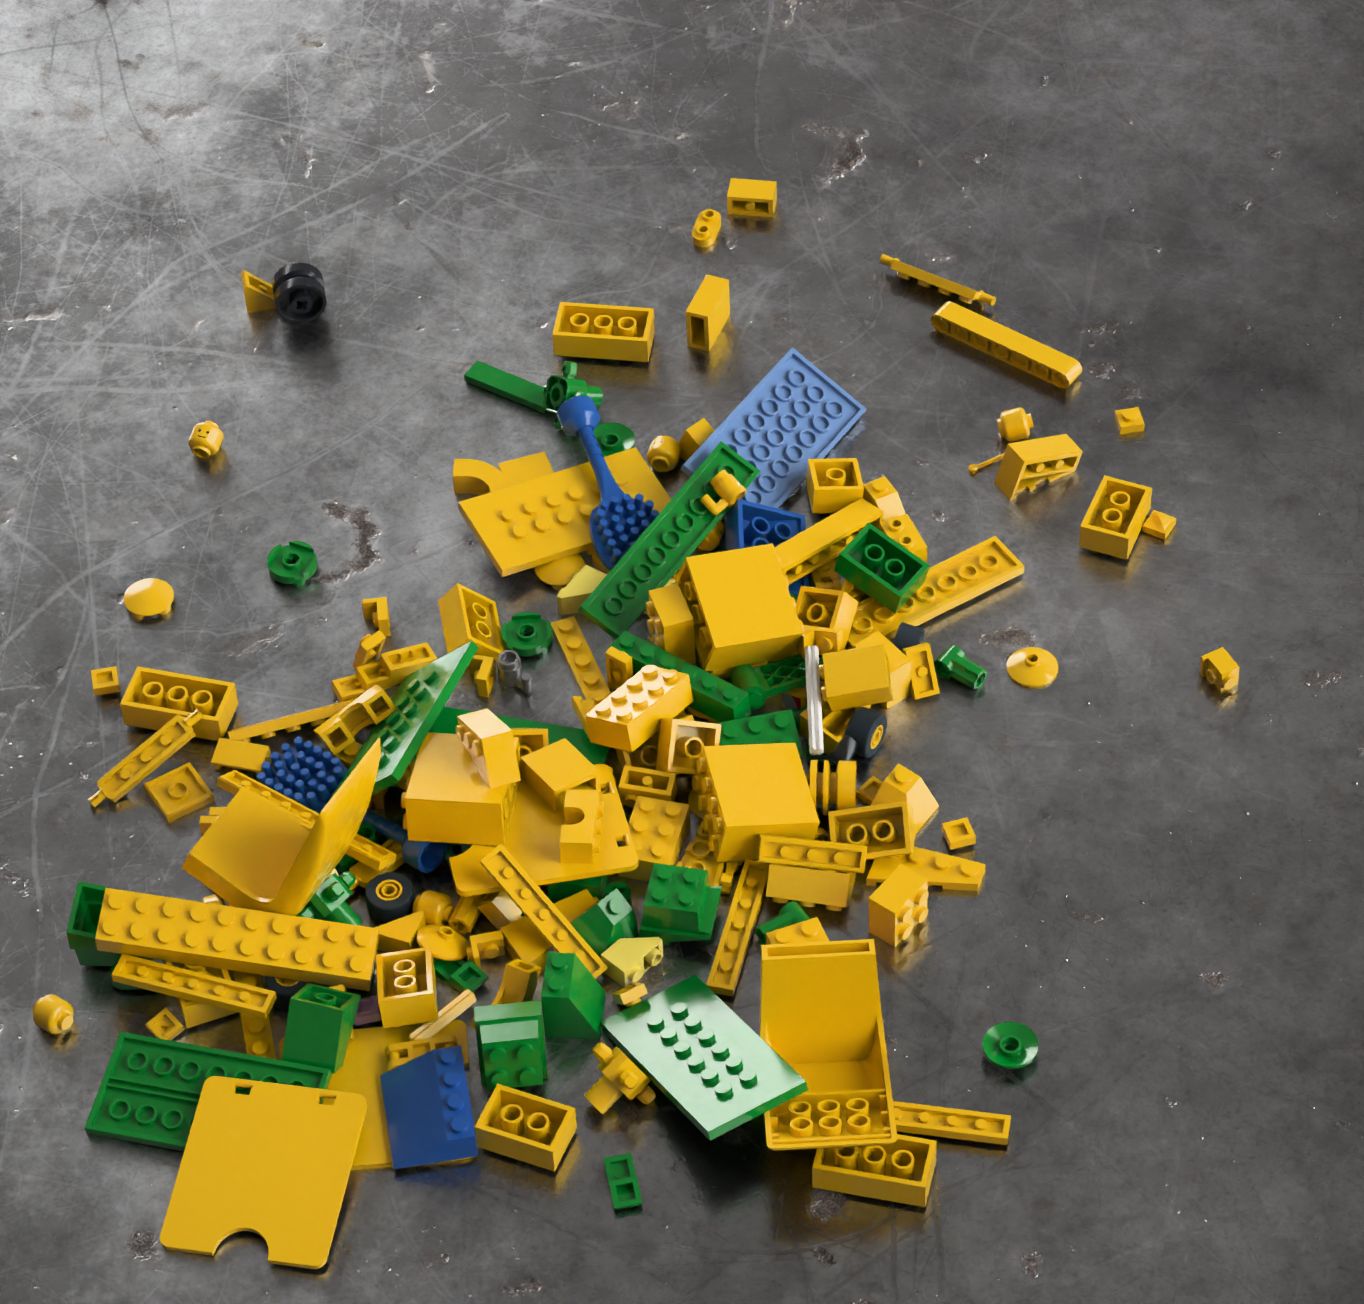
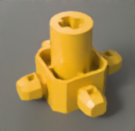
M599 1042L592 1049L593 1055L600 1062L597 1067L603 1075L584 1094V1097L602 1114L623 1094L630 1100L636 1096L644 1104H650L655 1099L654 1091L648 1086L651 1080L617 1046L611 1050L606 1044Z

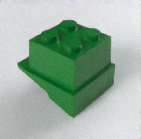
M654 863L643 905L639 938L659 937L662 939L663 945H670L671 942L710 940L722 886L709 887L707 870Z
M86 882L77 883L66 934L70 949H75L80 965L113 966L118 963L122 955L98 951L95 942L105 888L109 887Z
M541 1000L474 1007L481 1085H486L487 1090H494L497 1083L510 1088L543 1085V1079H548Z

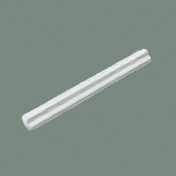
M814 645L806 646L804 649L809 751L811 755H821L824 752L819 649Z

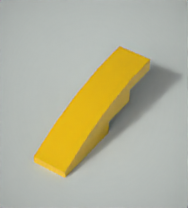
M427 642L381 653L380 661L356 667L355 675L332 680L331 688L339 702L357 698L374 685H378L386 690L401 683L404 677L438 658Z

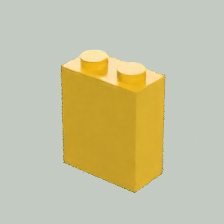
M708 274L705 276L686 310L687 346L710 352L730 316L728 279Z
M884 643L822 654L823 664L819 665L821 680H825V686L821 687L823 701L829 703L831 711L893 701L889 656Z
M566 738L520 757L521 778L555 812L564 808L566 789L598 790V792H601L600 771Z

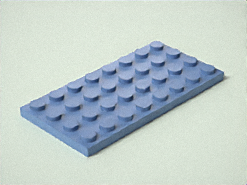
M792 347L683 464L680 470L691 477L722 441L761 471L747 488V492L741 500L779 509L806 479L808 459H824L867 409Z

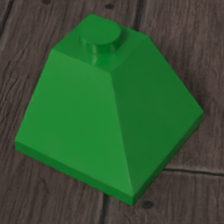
M617 888L604 895L570 923L600 959L601 954L620 938H639L634 910Z

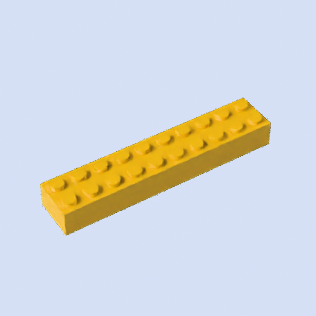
M105 888L95 942L98 951L332 986L343 984L345 988L370 991L379 942V929Z

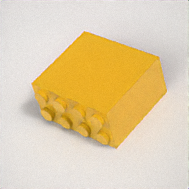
M773 543L685 558L675 583L679 584L694 619L695 645L703 670L712 671L792 656L804 632L802 621L798 620L796 602L790 596L788 578L786 575H783L781 557L775 551Z
M428 732L416 752V759H412V775L407 776V792H403L401 797V807L406 808V813L403 817V828L408 830V840L498 846L501 843L504 846L520 781L490 789L456 734ZM513 737L521 779L519 738Z
M796 743L703 746L701 757L697 758V773L692 777V787L698 794V809L703 812V827L709 833L710 851H714L716 862L745 861V859L756 860L759 834L815 840L820 822Z

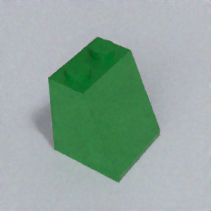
M547 952L541 992L545 1037L600 1040L602 1029L600 1022L603 1021L606 992L576 954Z
M311 983L306 984L290 998L282 1061L327 1068L331 1070L332 1074L336 1073L344 1063L361 995Z

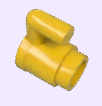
M722 470L710 482L714 487V491L722 499L715 503L706 494L700 501L713 515H718L725 508L731 507L737 499H741L747 490L732 474Z

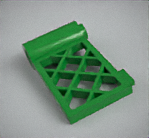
M797 654L755 668L749 664L736 666L730 673V679L734 686L749 693L750 709H758L762 707L767 697L806 686L805 660L801 654ZM823 658L819 659V665L823 664Z

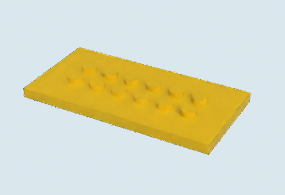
M636 447L604 457L613 478L625 494H629L633 499H635L636 494H642L643 502L653 501V510H657L659 513L670 502L671 498ZM589 461L459 502L458 509L501 577H505L594 548L589 533V520L592 510L601 501L598 482Z

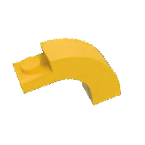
M454 459V493L483 495L509 487L508 480L496 467L474 459Z
M518 958L507 963L499 991L491 1005L532 1001L542 967ZM474 1017L472 1018V1023L470 1027L473 1029H475Z

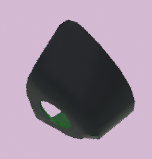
M845 735L830 754L827 755L823 752L821 755H811L809 743H807L806 757L809 760H818V763L824 765V760H829L830 767L837 768L839 760H852L858 749V744L852 737Z

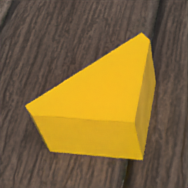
M243 270L241 277L247 313L276 309L272 285Z
M423 910L375 927L379 929L377 950L391 953L417 949L419 946L416 939L418 930L426 925Z

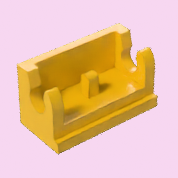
M220 737L211 760L212 766H216L215 769L221 770L223 766L253 771L257 774L263 772L262 764L264 762L272 763L269 746Z

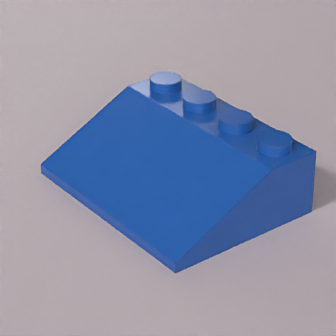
M737 499L725 514L726 551L772 543L776 547L806 530L805 515ZM808 574L790 584L788 590L799 594L801 586L809 587Z
M461 1046L432 1050L380 1075L394 1169L478 1156Z

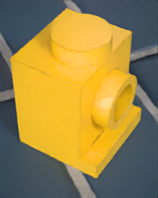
M1223 647L1201 656L1199 674L1202 677L1206 675L1208 681L1214 684L1220 692L1238 685L1240 667Z

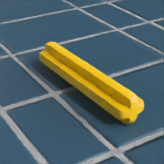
M469 989L464 990L438 1011V1020L421 1024L408 1035L409 1041L431 1038L476 1003L475 994Z

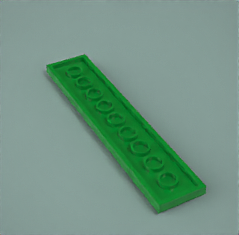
M721 441L583 602L578 611L615 640L624 631H628L646 610V602H649L648 591L664 587L682 567L685 558L690 557L730 509V507H727L718 515H713L700 501L706 494L715 503L722 499L714 491V487L710 484L711 480L719 472L726 470L728 474H732L747 490L761 471Z

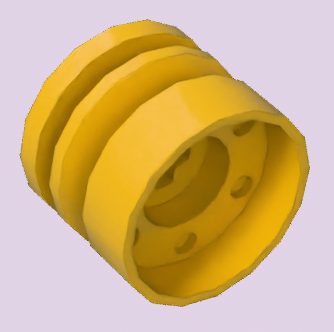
M811 760L806 779L816 812L817 804H823V816L828 815L830 804L836 805V811L856 808V761L839 760L836 772H831L829 760H824L823 772H818V760Z

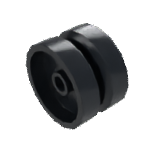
M298 262L288 264L274 274L272 288L276 312L281 318L288 322L304 323L318 318L324 312L327 300L323 277L318 268L311 264Z

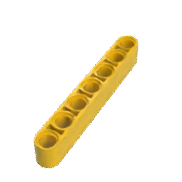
M945 302L931 316V324L939 332L1059 388H1068L1082 373V366L1076 359L956 303Z

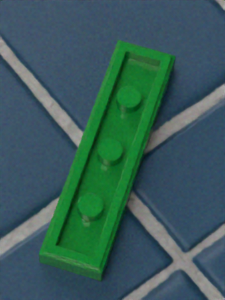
M478 360L464 374L466 382L546 414L547 412L544 406L545 397L542 393V386Z

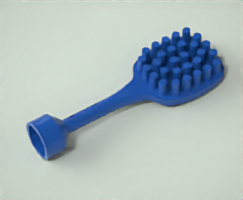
M577 396L561 404L557 410V417L565 434L580 437L596 476L601 502L592 510L589 520V533L598 558L606 569L611 571L659 515V512L653 510V501L643 502L642 494H636L635 499H633L618 486L593 433L600 422V415L595 403L588 396Z
M296 737L294 739V748L291 749L290 745L285 743L281 746L283 752L281 756L278 752L271 754L272 764L270 765L269 762L262 764L263 772L257 774V780L261 784L320 814L348 769L340 762L338 757L334 758L331 752H323L320 746L314 748L311 741L304 743L301 737ZM369 808L367 809L361 823L371 824L375 831L402 845V856L405 863L423 873H429L440 865L446 854L448 843L409 841L408 830Z

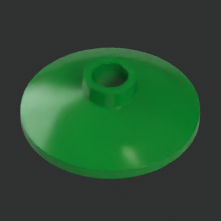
M614 422L598 425L593 431L604 457L631 449L635 445L633 431L623 424Z
M1002 1022L994 1025L986 1032L982 1047L987 1059L996 1066L1016 1069L1024 1067L1034 1060L1038 1053L1039 1043L1036 1034L1026 1025L1018 1022Z

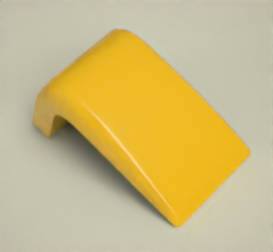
M380 738L376 740L322 809L314 825L299 820L242 786L191 849L182 869L234 907L297 916L345 855L358 832L368 809L381 757Z
M874 939L761 945L759 1036L806 1081L808 1090L764 1113L767 1147L773 1151L891 1145L897 1141V1130L881 1011Z

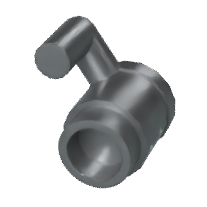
M513 650L501 652L497 661L499 683L508 688L517 686L524 693H530L532 691L531 674L523 673L518 653Z

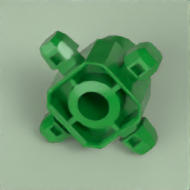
M565 361L561 370L562 376L551 375L542 390L545 397L546 411L556 413V416H554V427L560 430L563 429L557 417V410L565 401L577 396H588L593 399L597 410L603 402L601 388L598 386H587L585 380L575 378V375H577V363Z
M346 871L340 876H337L336 873L331 875L323 882L297 916L359 926L363 921L345 901L352 894L349 888L355 883V876L350 871Z

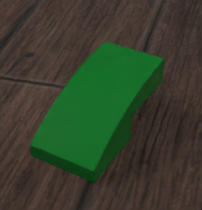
M437 959L434 962L436 976L460 992L466 989L474 992L489 979V976L471 960L465 962L462 959L457 961Z
M627 1153L603 1158L614 1210L642 1205L632 1154Z

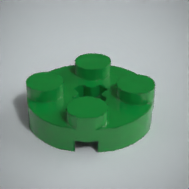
M289 541V545L283 547L279 544L267 556L269 576L278 582L292 584L297 587L304 585L306 580L313 576L318 567L314 549L309 544L301 541ZM294 560L297 561V563L295 564H288L292 563Z
M535 612L517 613L512 616L511 621L507 624L505 622L501 629L504 647L507 650L517 652L519 656L544 655L547 653L548 646L553 638L551 623L548 620L546 622L541 618L540 614ZM525 632H530V636L523 635Z

